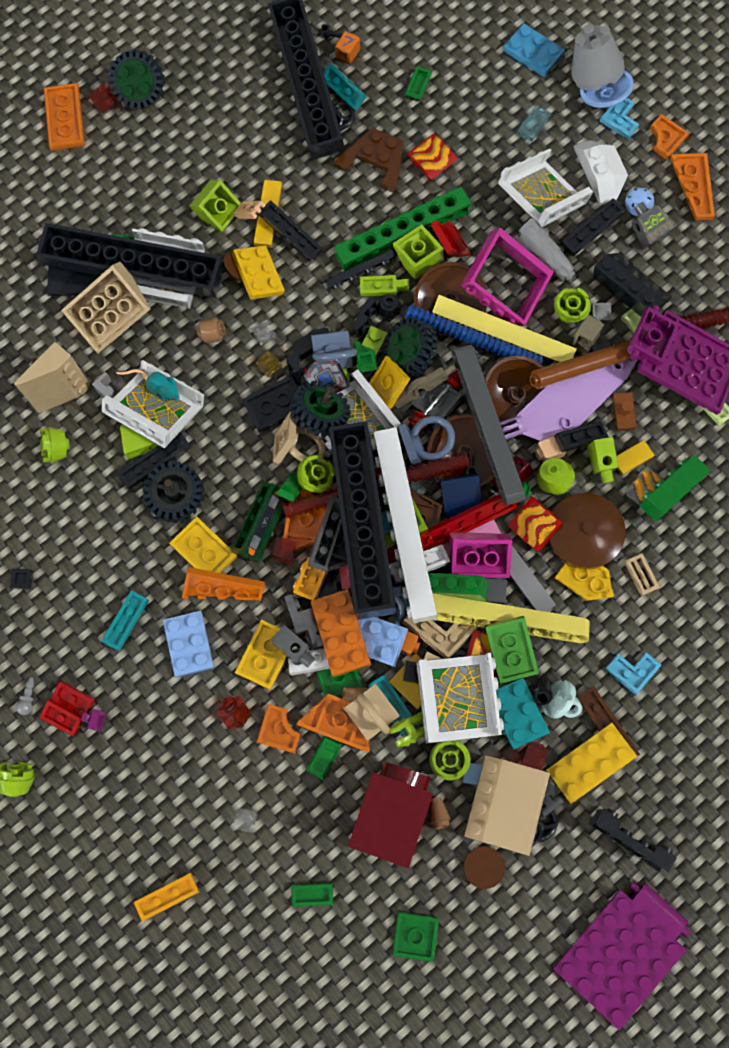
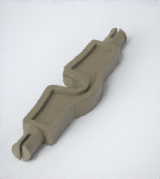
M453 363L445 369L441 367L427 376L412 381L402 391L392 408H400L419 397V389L431 391L442 382L448 380V375L458 370L456 365Z

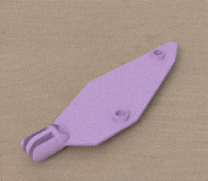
M627 360L616 364L618 369L615 365L545 387L515 417L500 422L501 426L511 423V425L502 428L503 433L514 431L504 435L505 438L509 439L523 434L535 440L543 441L553 437L558 432L579 427L628 378L637 360Z

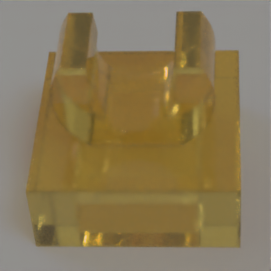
M267 351L255 362L256 366L267 377H270L282 366L281 362L270 351Z

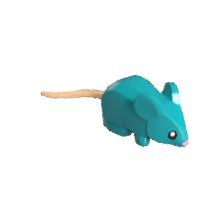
M139 369L116 372L120 375L134 372L141 373L146 380V390L153 395L159 394L162 400H165V398L180 399L175 380L172 376L167 379L160 372H153L147 375Z

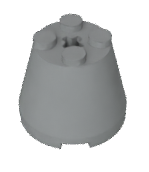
M587 24L575 38L571 74L577 87L584 90H600L599 87L609 83L614 84L622 77L625 70L624 59L608 26Z

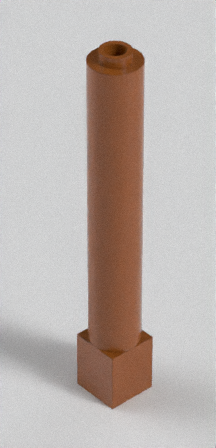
M632 337L628 341L531 372L530 383L536 389H541L627 360L633 361L630 358L631 354L627 351Z

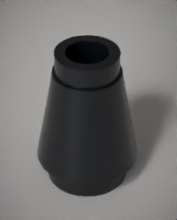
M546 676L538 678L533 691V698L540 705L548 704L553 698L549 678Z

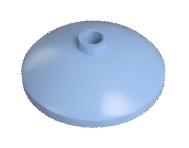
M624 70L622 77L616 83L599 87L600 90H584L580 88L581 98L586 104L596 108L615 106L624 101L632 92L634 86L633 78L630 73Z

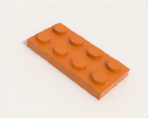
M346 589L310 601L332 676L336 677L370 666L371 662L359 622L355 616L349 590Z

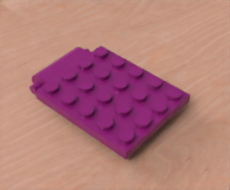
M653 305L652 308H646L627 348V351L631 354V359L641 360L637 371L716 415L721 413L729 393V344L668 310L660 314L658 312L659 307Z
M635 881L631 883L629 888L635 892L631 898L623 891L618 890L553 967L563 979L619 1031L687 951L676 938L679 934L685 938L690 934V931L686 928L688 920L645 882L641 886Z

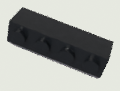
M619 253L607 254L594 267L593 278L629 308L633 309L640 317H642L646 308H652L653 305H656L660 310L672 299L670 294Z

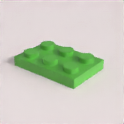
M524 615L485 625L500 684L539 674Z

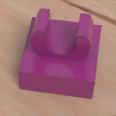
M93 709L92 714L83 713L81 721L89 723L88 729L101 732L106 712Z

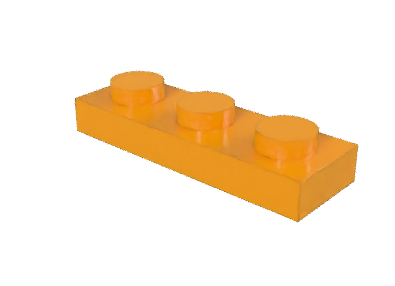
M189 873L135 901L134 904L143 922L200 891L192 873Z

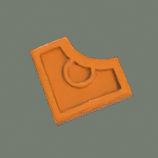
M662 114L650 126V130L656 137V145L653 151L666 160L671 157L689 135V132Z
M268 704L257 743L296 753L301 734L294 731L289 725L287 719L288 709Z

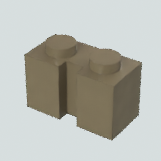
M588 315L577 330L571 346L577 348L576 351L583 355L588 354L591 347L597 342L604 324L598 318Z

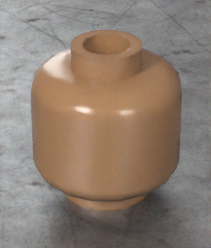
M217 318L202 320L199 328H197V335L205 343L218 342L225 335L224 323Z

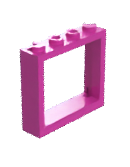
M497 228L488 235L461 286L465 288L468 294L474 295L479 299L482 305L488 306L493 310L496 316L502 317L507 322L521 327L527 323L554 271L503 229ZM494 244L537 278L518 314L514 313L474 281Z

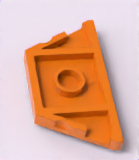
M304 489L300 491L294 502L289 501L281 550V553L284 555L313 545L327 507L325 501Z
M327 694L296 724L369 753L370 751L369 740L365 738L343 709L350 702L331 694Z

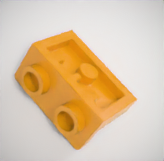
M307 557L306 561L301 565L299 579H296L294 582L293 593L299 597L316 600L328 572L308 566L309 557Z

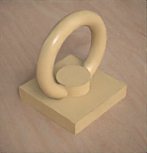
M290 411L275 433L273 462L280 464L288 451L299 461L309 457L295 448L298 434L311 437L319 447L317 455L324 459L326 446L323 439L314 436V431H311L310 434L307 433V427L301 429L299 426H296L297 424L294 421L296 417H292V411Z
M375 683L343 707L367 740H370L380 731L386 735L389 734L390 728L388 725L400 716Z

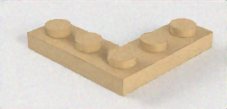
M408 616L403 620V624L445 659L451 658L472 636L473 630L480 628L454 623L445 631L432 620L413 623V619H408Z

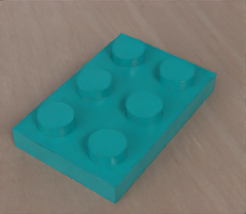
M524 678L496 690L497 698H500L501 710H498L499 718L503 719V731L513 750L550 733Z

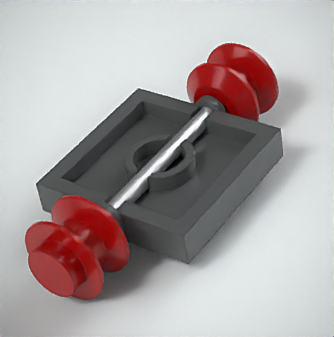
M457 371L448 376L449 379L446 380V384L442 382L431 391L423 389L419 393V397L411 402L412 408L417 410L414 411V418H408L411 428L419 420L427 416H439L446 419L464 399L463 394L455 390L460 388L459 382H461Z

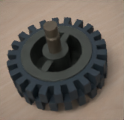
M172 461L168 462V465L162 463L159 469L155 467L153 469L154 473L149 472L147 475L149 479H145V487H143V498L150 511L157 518H162L166 522L170 520L171 523H175V520L182 522L185 517L189 519L192 513L195 515L197 513L196 509L202 505L201 500H204L203 484L192 467L189 468L187 464L184 463L182 465L181 462L177 461L176 464H173Z

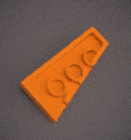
M707 153L672 154L670 160L695 221L713 220L715 213Z
M188 567L182 599H188L189 596H198V599H206L207 596L217 597L219 600H225L228 597H234L236 600H261L265 582Z

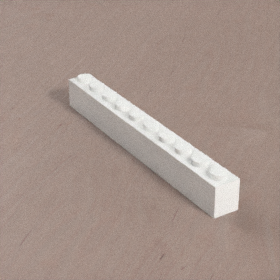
M397 428L374 432L375 439H371L373 451L377 450L378 457H375L377 469L381 468L382 475H379L381 487L385 486L386 493H382L384 504H389L390 511L386 512L388 523H392L394 530H390L392 542H396L398 549H394L396 561L400 560L402 568H398L400 580L404 579L406 587H402L404 599L409 600L410 606L406 607L408 619L412 618L413 623L437 619Z

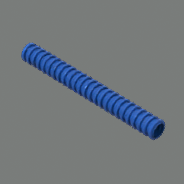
M413 304L409 305L405 314V320L408 317L419 319L432 326V330H438V333L441 331L443 335L454 336V339L459 338V341L464 340V343L469 342L471 345L474 344L475 347L479 346L482 350L484 348L487 352L491 351L492 354L497 353V356L500 354L502 358L525 356L536 360L540 364L542 362L543 355L538 356L537 353L533 354L530 350L528 352L525 348L521 349L520 346L515 347V344L510 345V342L505 343V340L500 341L499 338L495 339L494 336L489 337L487 333L484 335L482 331L479 333L477 329L474 331L472 327L467 328V325L461 326V323L456 324V321L451 322V319L446 320L445 317L436 316L433 312L431 314L428 310L424 311L423 308L418 309L419 307H413Z

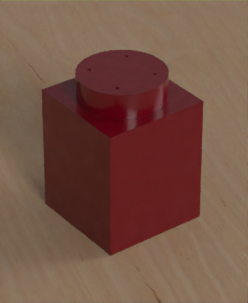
M384 762L380 774L374 772L372 774L348 847L409 869L433 793L427 791L431 778L410 769Z

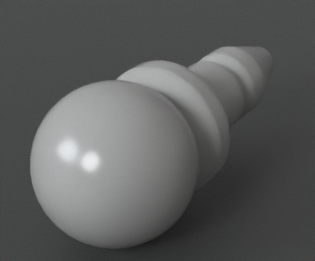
M32 677L26 683L24 696L19 697L20 701L16 705V710L20 715H28L32 711L31 702L34 700L31 698L34 687Z

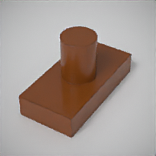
M632 392L614 393L612 399L616 431L635 430L637 426Z

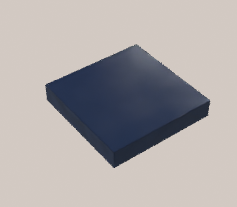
M478 474L440 479L445 517L455 516L482 503Z

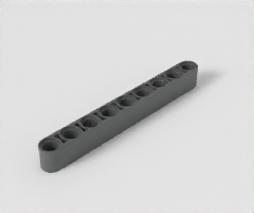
M470 344L452 349L453 360L458 369L457 372L503 503L507 506L524 501V489L474 348Z

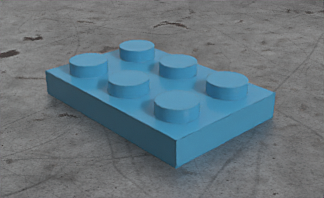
M524 23L503 47L505 53L543 77L550 72L565 53L564 48Z

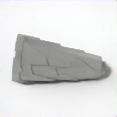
M533 217L530 218L513 238L553 270L554 273L552 275L562 281L565 279L569 281L575 274L573 271L575 269L574 266L560 250V247L548 236V232Z

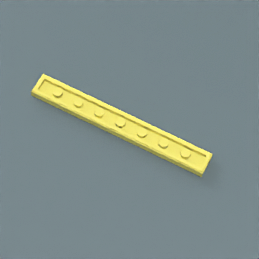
M441 295L438 296L432 311L436 315L451 319V321H456L462 325H467L469 328L472 327L474 330L477 329L480 332L482 331L500 340H505V342H510V344H515V346H520L523 349L525 348L533 353L543 355L556 362L572 359L577 349Z

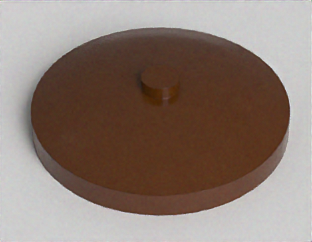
M445 262L430 268L421 277L415 289L414 306H418V309L423 308L424 311L428 310L431 314L439 295L484 313L487 306L480 303L479 299L474 295L468 294L465 288L461 286L470 269L469 266L461 263ZM478 274L474 281L486 290V286ZM434 330L437 335L449 337L448 334L443 335V332L440 331L438 333V330Z
M510 356L496 362L486 372L484 379L500 422L515 417L544 389H536L530 383L531 372L544 368L536 360L525 356ZM511 423L503 425L501 427L504 428L506 426L511 425Z
M461 414L446 419L452 425L455 432L454 446L445 457L439 460H428L432 472L439 481L440 479L466 476V469L468 468L467 451H472L473 463L478 470L480 487L486 485L494 478L473 415ZM441 425L437 426L430 437L428 453H436L442 450L447 443V432ZM474 471L468 472L469 475L475 474Z
M579 493L565 498L552 511L563 524L549 539V544L557 557L566 564L579 569H596L610 563L622 549L626 536L624 519L617 507L606 498L592 493Z

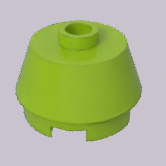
M566 288L556 296L554 309L562 322L574 324L588 316L591 303L588 294L580 288Z
M49 426L40 429V434H43L40 441L41 456H45L43 457V463L50 462L52 464L66 458L67 450L69 449V439L65 437L64 430Z
M319 455L306 457L298 466V484L308 492H324L332 485L333 476L335 475L334 468L330 461H325Z
M550 458L543 462L537 472L536 479L543 491L553 495H561L572 486L575 473L568 462L559 458Z
M458 740L438 742L430 753V766L433 772L444 780L459 779L469 769V751Z
M8 762L0 763V793L10 797L28 793L36 776L34 768L32 769V764L18 762V765L7 766Z

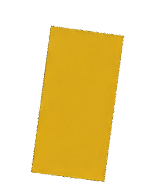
M645 440L616 456L617 469L621 475H624L652 459L655 455Z

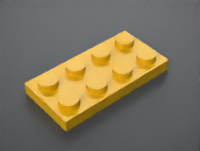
M610 723L549 767L547 772L550 773L552 779L570 804H572L635 759L637 755L614 724Z

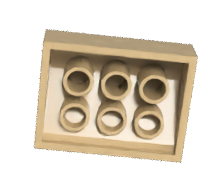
M118 262L107 269L61 311L99 354L146 314L150 307L132 275L121 262Z
M56 342L14 382L15 386L38 413L78 398L90 386V383L72 356Z
M485 756L464 837L530 856L550 773Z

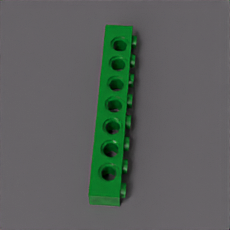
M462 187L453 188L442 196H436L425 204H419L413 210L405 211L394 219L390 218L379 226H373L362 234H356L350 240L338 243L334 247L335 257L343 271L349 270L388 250H393L394 242L421 224L428 232H431L433 228L430 224L435 220L444 224L448 220L452 222L470 213L472 203Z

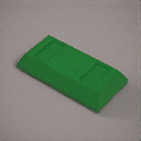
M416 66L405 96L421 100L433 71Z
M291 472L276 492L277 495L294 502L302 490L297 481V473Z
M324 736L306 771L324 780L342 743Z
M333 883L291 885L292 907L333 905Z

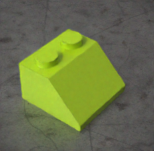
M210 180L189 207L200 219L222 232L235 217L234 212L241 205V202L221 180Z
M422 224L393 243V247L404 268L415 280L425 274L430 268L444 261V248Z

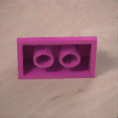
M450 533L449 555L451 574L479 575L484 578H510L512 539L508 534Z

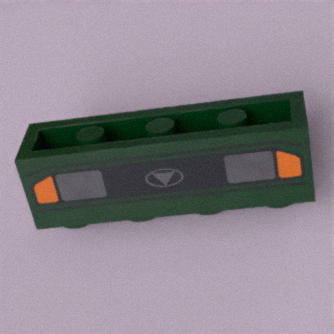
M262 483L231 549L232 552L248 561L259 562L262 558L267 542L271 539L273 529L280 519L279 516L287 504V499L276 494L280 487L274 483Z

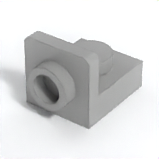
M104 372L102 375L97 376L94 383H92L95 391L103 398L106 395L111 398L115 397V391L108 385L111 382L109 375Z

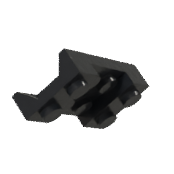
M610 808L596 810L588 823L589 825L658 871H661V869L667 872L670 871L677 859L672 854V849L663 844L649 845L641 839L639 841L633 839L631 832L623 827L618 828L622 821L617 818L618 814Z

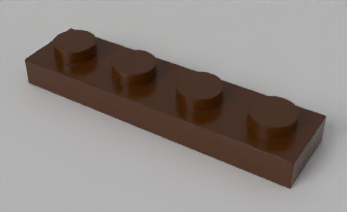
M594 686L576 697L598 731L613 723L637 756L640 755Z

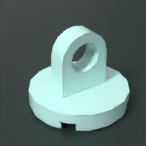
M560 680L551 685L553 698L548 704L542 705L543 712L553 719L561 718L562 716L569 718L578 716L582 712V705L578 698H576L574 685L567 680Z

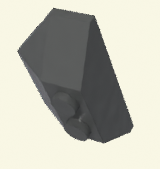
M331 496L321 519L308 561V566L324 572L348 565L339 498Z

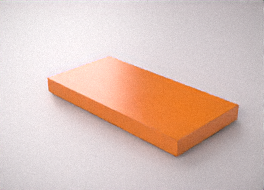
M78 83L45 87L44 97L50 150L85 146Z

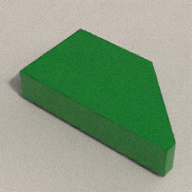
M357 340L354 341L355 348L357 349L356 358L359 372L378 370L375 351L360 344Z

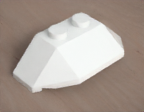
M591 140L574 145L573 148L599 205L603 206L613 198L617 201L628 174L615 146Z

